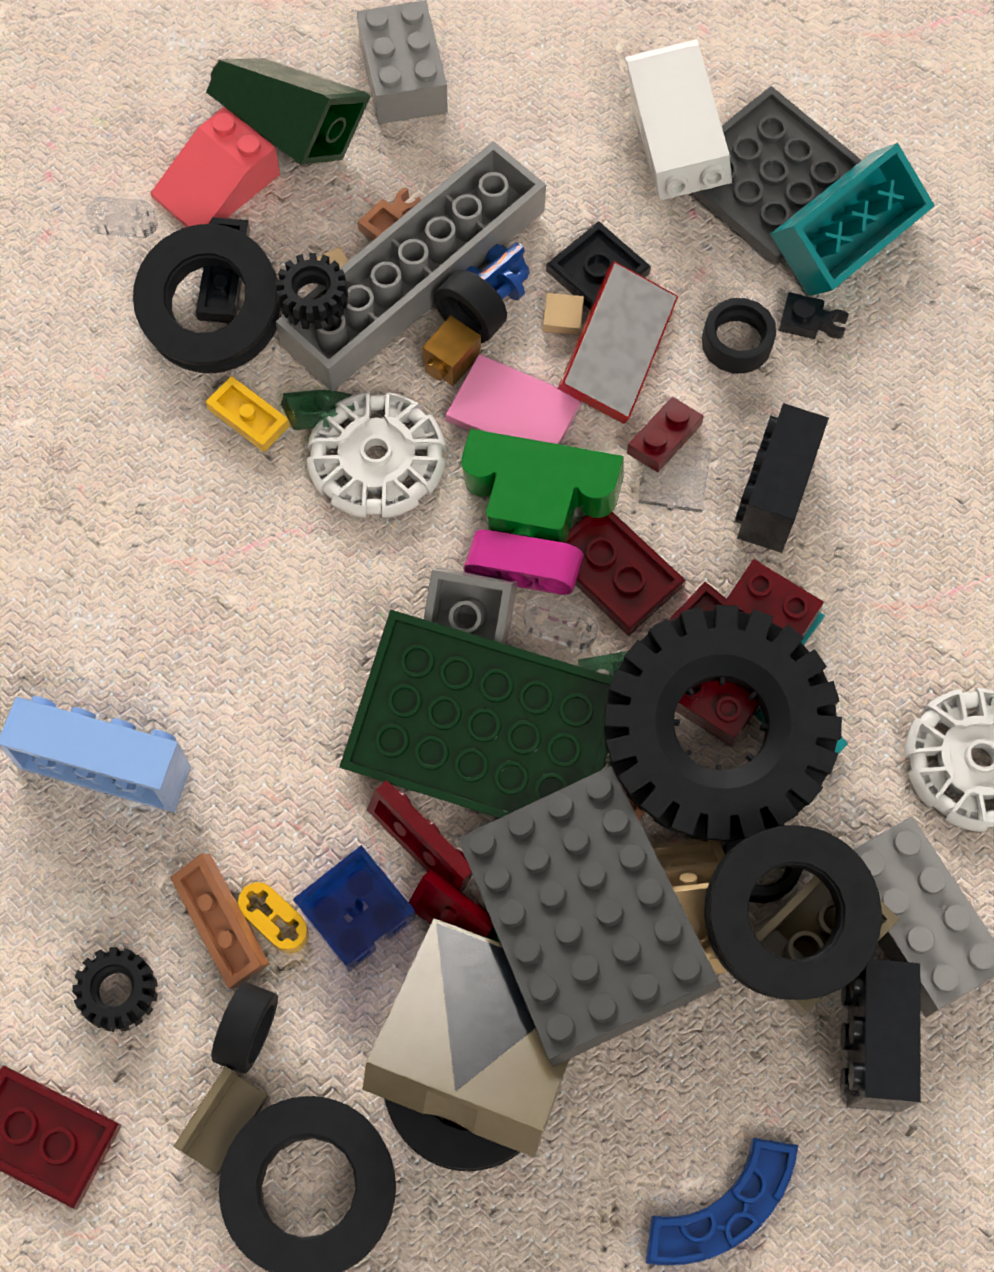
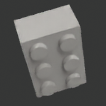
M427 0L357 11L359 40L378 124L448 113L447 83Z

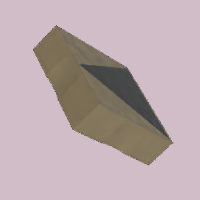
M433 918L366 1061L362 1090L422 1114H431L449 1119L460 1124L473 1134L535 1157L555 1104L562 1078L571 1058L556 1066H553L550 1062L501 943Z

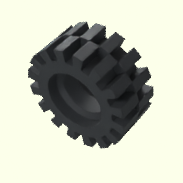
M309 253L310 260H304L303 254L296 256L297 264L289 260L285 263L286 271L280 269L278 273L279 280L276 279V289L279 305L284 317H289L290 323L296 326L301 320L303 329L309 330L310 323L315 324V330L322 329V321H326L328 326L334 324L333 315L340 319L343 316V308L347 309L348 291L345 273L343 269L340 270L339 264L335 260L330 264L329 256L322 255L319 261L317 260L316 253ZM312 283L321 284L327 288L326 294L313 300L303 299L298 295L300 288Z
M109 947V952L105 953L102 949L94 952L96 958L90 960L87 957L82 962L86 966L82 972L77 970L74 976L78 980L77 985H72V993L77 998L74 1000L76 1008L82 1012L81 1015L85 1019L106 1031L114 1032L115 1029H119L123 1032L130 1030L129 1026L132 1024L138 1026L143 1022L141 1017L145 1013L150 1015L153 1008L150 1007L152 1001H157L158 994L155 992V987H158L157 979L153 976V970L139 955L126 948L122 951L117 947ZM115 973L127 975L132 983V991L129 998L118 1006L104 1004L99 994L100 986L104 979Z

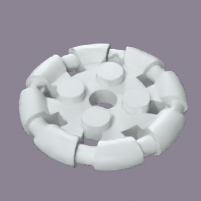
M371 391L355 394L336 403V408L331 413H324L317 421L307 445L308 449L311 450L310 457L306 460L308 472L321 495L326 494L331 499V505L340 511L366 519L367 514L382 515V519L395 517L419 506L418 500L425 494L430 496L441 480L446 464L445 459L442 458V452L446 450L442 430L431 414L426 415L421 410L422 406L406 396L386 392V395H371ZM371 410L385 411V419L370 418ZM346 420L350 424L343 429L340 425ZM412 422L414 426L408 429L404 423ZM372 446H382L387 450L385 456L380 459H372L365 454ZM330 449H338V455H326V452ZM415 449H424L427 452V456H416ZM344 475L349 482L341 487L337 484V480ZM409 475L415 483L407 489L401 482ZM368 492L371 494L382 493V499H367Z
M974 688L973 692H962L961 689L945 693L929 702L923 708L925 713L922 717L914 719L905 745V759L910 760L911 766L908 776L922 802L929 809L933 806L946 816L944 818L945 821L963 829L986 832L987 828L994 827V810L986 811L984 800L994 799V690ZM975 708L979 716L968 717L966 709ZM938 723H943L950 728L945 735L934 728ZM981 748L987 751L991 757V766L981 767L972 760L971 750ZM938 755L939 767L928 768L926 757ZM947 787L954 794L962 796L957 803L943 793Z

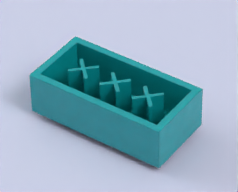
M897 142L870 153L770 235L807 295L812 296L834 290L935 205Z

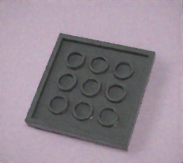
M770 86L722 125L730 155L732 183L691 194L770 262L776 265L784 256L770 234L862 160L780 92Z

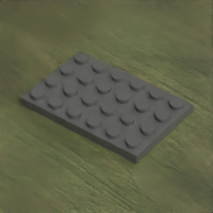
M612 765L458 838L544 1049L553 1066L721 988L720 982Z

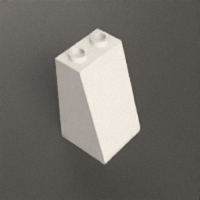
M695 39L626 57L633 114L659 200L732 183L730 155L698 40Z

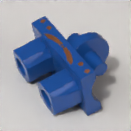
M517 242L510 248L496 244L488 251L486 256L488 266L483 270L476 266H470L466 269L487 281L497 291L502 300L506 296L515 301L525 295L522 283L530 274L523 258L524 247Z

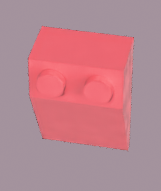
M223 107L197 128L150 192L151 197L185 227L211 224L212 217L228 218L280 175L276 148L252 127Z

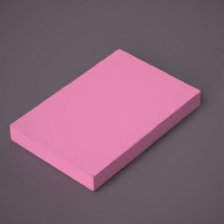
M479 354L446 413V421L468 431L475 429L561 445L582 402L560 391L556 386Z

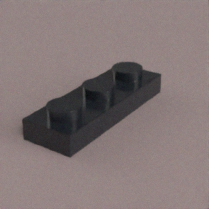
M216 217L211 219V224L227 226L247 236L250 234L249 220ZM222 266L203 267L196 307L198 320L230 323L236 317L242 279L233 270Z

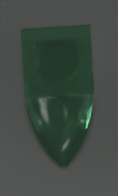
M331 390L283 393L281 407L294 431L313 429L322 420L323 428L330 427L326 418L339 414L336 412L335 408L337 407L335 404L352 395ZM353 405L347 406L350 410L354 409Z

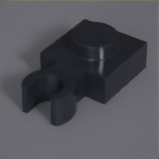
M788 292L779 331L811 339L816 338L818 331H823L831 338L841 339L846 328L838 327L833 322L846 324L849 314L843 310H823L825 300Z

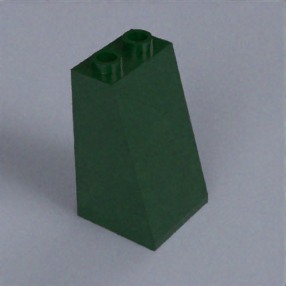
M264 58L219 59L211 72V80L206 90L208 95L300 165L343 160L371 97L367 92Z

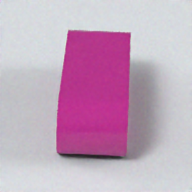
M477 530L463 569L467 573L517 581V587L569 595L573 593L584 554L577 547L567 543L491 530Z

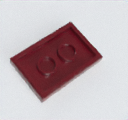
M613 512L602 518H592L586 515L569 531L566 543L577 547L584 554L575 585L628 636L685 586L686 580Z
M3 1065L0 1069V1171L77 1210L122 1125Z

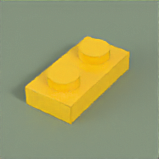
M232 376L205 401L209 411L263 452L290 427L287 417Z

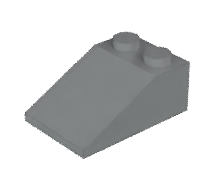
M445 568L432 569L424 620L506 644L518 582Z

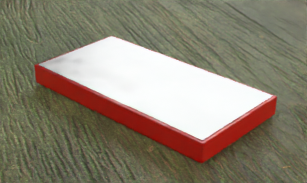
M613 261L606 272L557 389L625 424L631 416L679 296Z

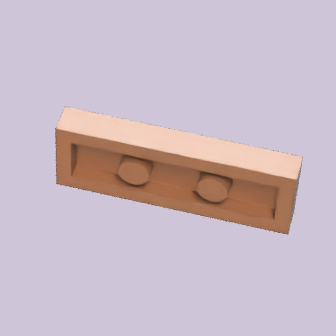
M200 854L170 877L228 989L238 988L243 982H246L270 965L211 854Z

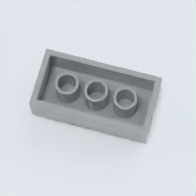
M913 816L853 849L869 868L876 882L880 900L900 918L878 941V944L889 961L920 963V1010L925 1018L994 978V939Z

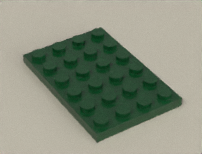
M390 609L339 768L379 781H388L395 786L501 818L603 769L608 752L604 737V712L609 688L614 677Z

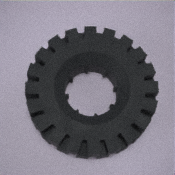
M716 605L715 610L703 611L701 606L682 611L679 617L671 621L666 618L649 629L648 634L641 641L637 640L626 653L621 666L615 672L609 688L604 712L605 746L608 749L611 760L610 765H612L618 780L627 791V796L640 811L644 810L654 818V822L670 831L675 830L685 834V837L702 841L717 840L729 842L744 840L764 830L782 826L799 815L798 813L805 806L811 804L823 789L822 783L826 776L832 773L838 753L835 752L836 743L841 739L842 717L837 716L836 704L840 700L834 681L828 682L823 672L827 666L817 651L814 649L809 652L801 643L804 637L788 624L783 629L772 623L773 616L755 609L752 610L751 614L739 612L738 606ZM710 681H719V686H723L725 682H730L750 693L748 696L750 701L755 698L764 716L765 724L760 725V730L765 731V736L756 756L754 757L750 753L745 757L749 763L731 770H722L721 765L717 764L714 770L692 760L689 757L692 754L690 750L686 753L684 752L675 733L674 726H679L680 719H674L675 711L681 698L685 694L691 697L695 693L692 688Z

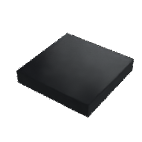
M598 221L546 264V272L572 295L584 296L583 304L591 310L606 272L613 261L644 278L650 274L651 266Z

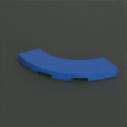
M752 1138L749 1154L741 1174L720 1199L700 1211L687 1215L671 1217L651 1216L645 1264L668 1266L701 1262L733 1249L748 1239L762 1226L778 1202L781 1201L791 1180L796 1163L798 1145Z

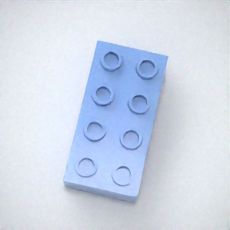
M32 696L31 700L20 697L15 698L0 734V748L18 769L175 813L191 769V765L176 741L175 736L161 730H152L151 734L136 730L135 725L122 719L113 718L110 723L96 719V715L92 712L78 707H72L71 711L56 708L57 705L54 702L39 696Z

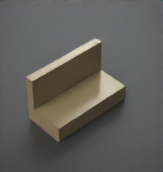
M225 1066L173 1147L215 1174L220 1175L224 1158L234 1138L243 1126L260 1112L269 1096Z

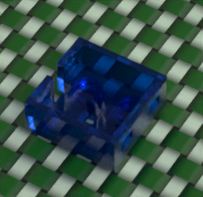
M362 845L293 898L298 910L348 973L377 950L374 942L385 935L390 940L416 919L415 910ZM363 901H364V902L366 903V905L368 906V908H366L365 910H364ZM347 914L353 918L349 923L344 918Z

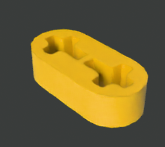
M251 883L243 888L239 894L238 906L245 919L264 938L282 953L291 954L304 948L309 937L308 926L295 909L265 883ZM253 895L258 898H262L264 895L268 896L265 902L272 911L268 917L259 909L254 910L252 913L249 912L252 908L249 899ZM280 919L289 927L295 923L298 924L295 929L298 938L294 941L286 938L281 942L279 939L282 933L274 923Z

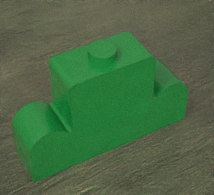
M470 429L461 460L467 489L479 497L490 496L486 509L489 530L562 543L567 542L574 512L577 507H580L585 515L592 518H602L614 511L624 479V456Z

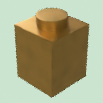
M450 315L422 347L425 370L434 379L439 381L443 379L454 386L474 364L478 355H481V335Z

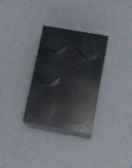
M783 403L778 417L770 415L734 520L735 523L741 524L737 539L776 552H783L829 417Z
M870 959L862 972L849 984L841 988L842 1005L848 1006V1023H843L841 1027V1049L847 1050V1068H842L840 1092L841 1095L847 1096V1108L902 1112L921 1102L920 963Z

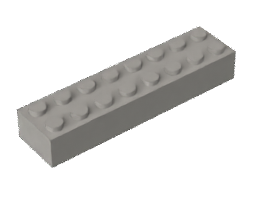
M494 141L491 142L340 268L345 273L348 291L347 309L343 308V316L340 319L333 315L334 324L328 326L326 321H322V329L315 330V324L310 323L308 330L302 328L301 320L295 326L290 323L289 317L285 318L283 315L276 321L280 345L333 392L435 305V291L456 270H466L470 266L479 268L487 261L486 256L490 249L496 244L506 245L545 211L546 184ZM320 284L303 299L313 300L320 298L326 294L327 288Z

